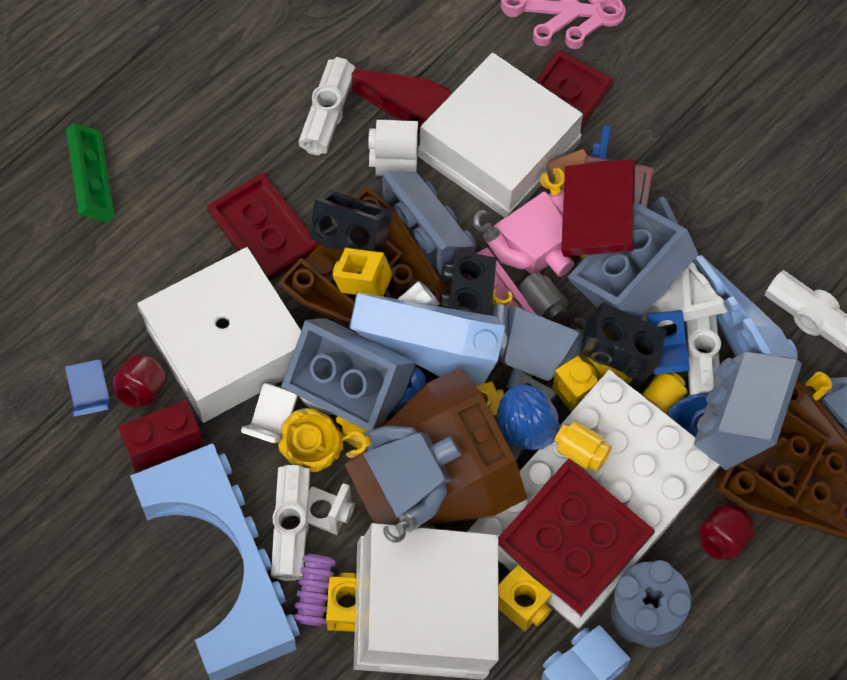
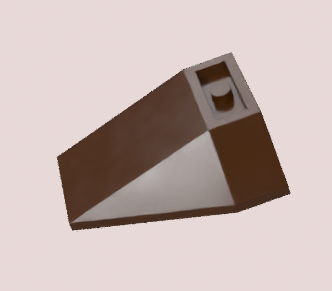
M366 186L356 199L393 210L386 249L381 252L384 253L393 275L383 297L398 299L419 280L433 293L439 302L441 293H446L445 285L441 282V279L393 207ZM362 227L363 233L370 238L367 230ZM320 243L305 261L300 258L277 285L304 307L350 325L356 295L341 293L333 279L334 266L337 261H340L344 250L340 248H326Z
M460 368L427 383L385 425L412 427L418 433H427L433 444L452 435L462 452L461 456L445 464L452 480L446 485L447 495L437 514L419 527L495 516L528 499L515 457L481 392ZM365 448L362 453L352 457L344 466L372 522L375 524L396 525L399 523V518L395 515L363 454L369 451Z
M796 381L776 445L727 470L720 466L716 471V490L747 511L847 540V435L819 400L813 398V393Z

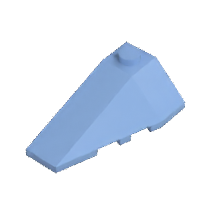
M702 255L694 259V264L699 273L704 275L712 289L723 299L727 307V312L717 314L716 319L736 357L746 351L798 359L797 349L792 340L786 339L782 330Z
M357 292L350 329L416 362L418 366L439 377L460 368L470 381L477 386L485 383L498 361L505 325L495 316Z

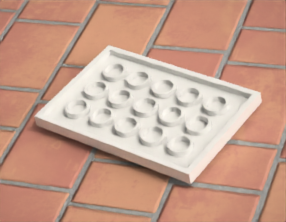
M610 370L606 372L560 425V429L565 423L571 425L576 420L606 438V443L612 446V450L602 468L596 472L591 468L586 470L581 466L579 467L655 530V533L581 618L552 593L549 605L579 631L614 592L623 573L630 567L638 564L720 467V464L713 461L693 445L695 441L693 435ZM554 442L544 449H539L521 469L520 475L528 498L527 500L495 516L479 518L467 532L492 534L499 537L567 460L566 457L557 453L558 444ZM498 547V562L511 572L519 564Z

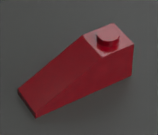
M354 69L351 73L353 93L399 121H418V133H420V127L453 94L446 86L437 85L425 78Z

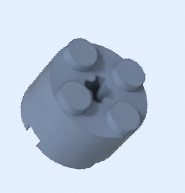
M665 561L642 562L630 567L620 577L612 598L611 619L617 632L631 643L633 641L649 648L660 647L671 642L682 629L691 608V594L688 584L682 575ZM644 601L654 603L657 607L654 608L652 604L645 605Z

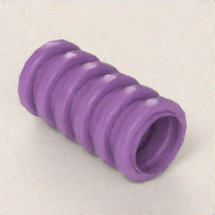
M314 554L303 556L302 561L306 563L300 572L304 576L303 579H299L298 583L302 588L301 591H297V597H300V601L295 603L298 614L293 615L296 623L313 626L326 625V619L323 617L324 613H327L325 604L328 601L329 577H334V572H331V566H335L336 561L332 560L333 558Z

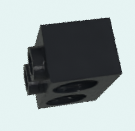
M329 190L315 199L309 238L321 242L322 246L330 249L340 248L344 250L345 248L382 252L386 249L393 210ZM331 217L337 222L338 227L332 223ZM362 227L367 230L370 238L363 233Z
M455 250L451 261L445 262L443 266L441 282L447 283L446 293H441L438 307L464 311L458 306V304H463L471 310L466 312L491 316L497 257ZM461 273L469 274L474 280L466 279Z
M602 303L587 319L579 354L592 359L597 364L606 365L623 372L630 378L644 381L660 365L667 330Z

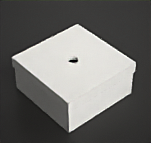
M492 52L420 127L418 157L506 218L521 208L541 187L540 176L542 173H547V163L571 154L581 143L582 134H580L583 114Z
M248 247L137 303L148 333L203 423L261 393L264 383L275 385L283 381L301 333L300 328Z
M372 523L366 534L361 536L357 542L354 670L484 680L489 675V670L499 660L498 535L417 527L411 532L406 531V536L401 542L393 543L385 537L383 528L388 526L389 532L393 536L398 537L399 532L396 525Z

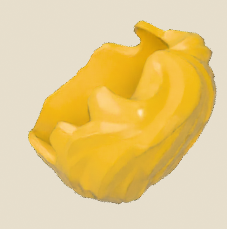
M303 408L293 412L281 424L282 437L278 444L279 451L292 465L310 468V472H319L331 466L332 462L339 458L343 450V442H341L342 433L329 415L316 409Z

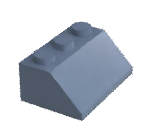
M387 171L382 174L383 200L393 207L440 279L444 263L451 261L455 250L475 253L476 242L469 231H463L459 227L454 212L449 206L441 204L437 199L436 190L429 181L424 182L417 172Z
M635 203L634 251L587 255L568 276V279L597 308L602 303H605L641 319L699 254L686 228Z
M329 319L305 320L281 387L369 431L379 428L404 396L416 362Z
M746 351L733 359L728 358L723 361L716 371L718 377L714 388L707 396L708 405L704 415L697 424L699 430L693 445L713 461L720 464L725 470L776 445L802 363L797 359Z

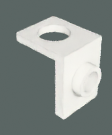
M264 383L252 422L249 425L243 426L241 432L271 443L279 442L282 437L281 424L293 413L298 395L286 389Z
M343 483L337 496L311 487L309 490L308 524L338 535L342 524L349 522L355 507V503L351 500L350 485ZM325 500L330 503L332 508L326 518L319 519L311 514L310 508L314 502Z

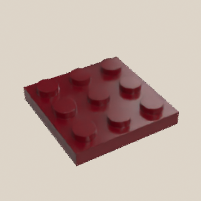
M568 458L498 537V547L581 618L654 535L655 530Z

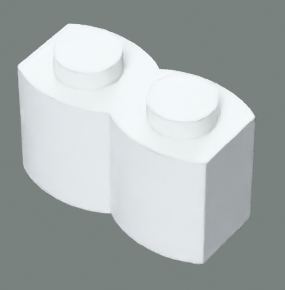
M376 120V129H369V167L376 168V176H382L387 171H417L418 121Z

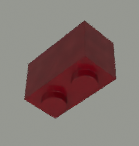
M187 400L118 426L135 473L204 447L200 430Z

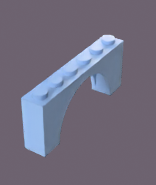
M214 444L143 470L130 477L147 520L168 515H185L205 520L227 534L242 556L244 562L243 583L234 607L218 626L204 636L195 639L209 679L225 680L297 650L294 637L299 636L300 633L293 615L285 616L280 604L286 602L281 586L278 581L273 583L270 581L267 571L271 570L268 555L264 548L257 550L253 540L259 537L251 516L244 518L240 507L245 505V501L238 484L230 485L227 475L232 474L225 453L217 454Z

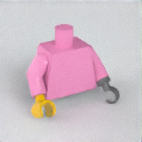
M553 168V174L556 178L554 184L550 183L547 173H542L540 176L541 185L551 191L549 195L544 191L494 225L493 228L490 223L481 226L479 223L480 216L487 214L485 210H480L474 215V227L478 231H485L483 238L500 263L521 270L525 269L530 274L540 272L547 266H550L559 277L567 274L574 266V262L570 257H563L561 251L564 190L560 189L564 182V173L561 169Z

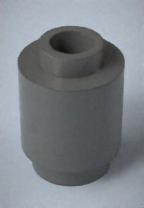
M540 272L528 276L521 283L519 291L536 315L556 323L566 316L569 300L548 276H543Z

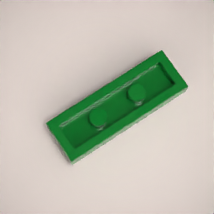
M73 123L66 129L78 213L81 216L107 223L115 215L101 131Z

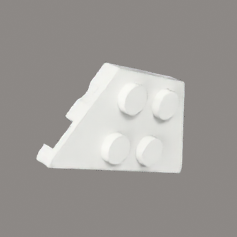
M691 262L644 314L641 320L648 322L647 314L682 310L684 321L726 313L727 307L723 299L712 289L708 280L703 274L699 273L696 265ZM665 320L660 322L657 326L660 327L674 324V322Z

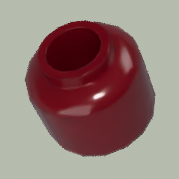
M138 354L131 355L124 361L115 373L112 383L115 395L120 402L129 407H145L151 404L164 387L166 377L160 362L156 358Z
M720 505L715 508L699 529L701 547L709 556L716 560H733L737 558L750 544L755 534L748 512L741 507H732L730 505Z

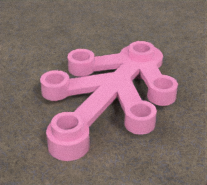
M501 0L500 3L501 10L509 17H517L523 12L557 14L547 23L539 24L534 28L533 41L538 46L549 45L553 34L579 16L590 17L580 26L570 27L566 31L565 43L571 49L581 48L585 37L602 25L607 27L619 25L624 20L626 12L621 0H588L591 4L580 3L578 0ZM545 33L548 36L540 37L538 34ZM571 36H578L580 39L574 40V39H572V38H570V37H571Z

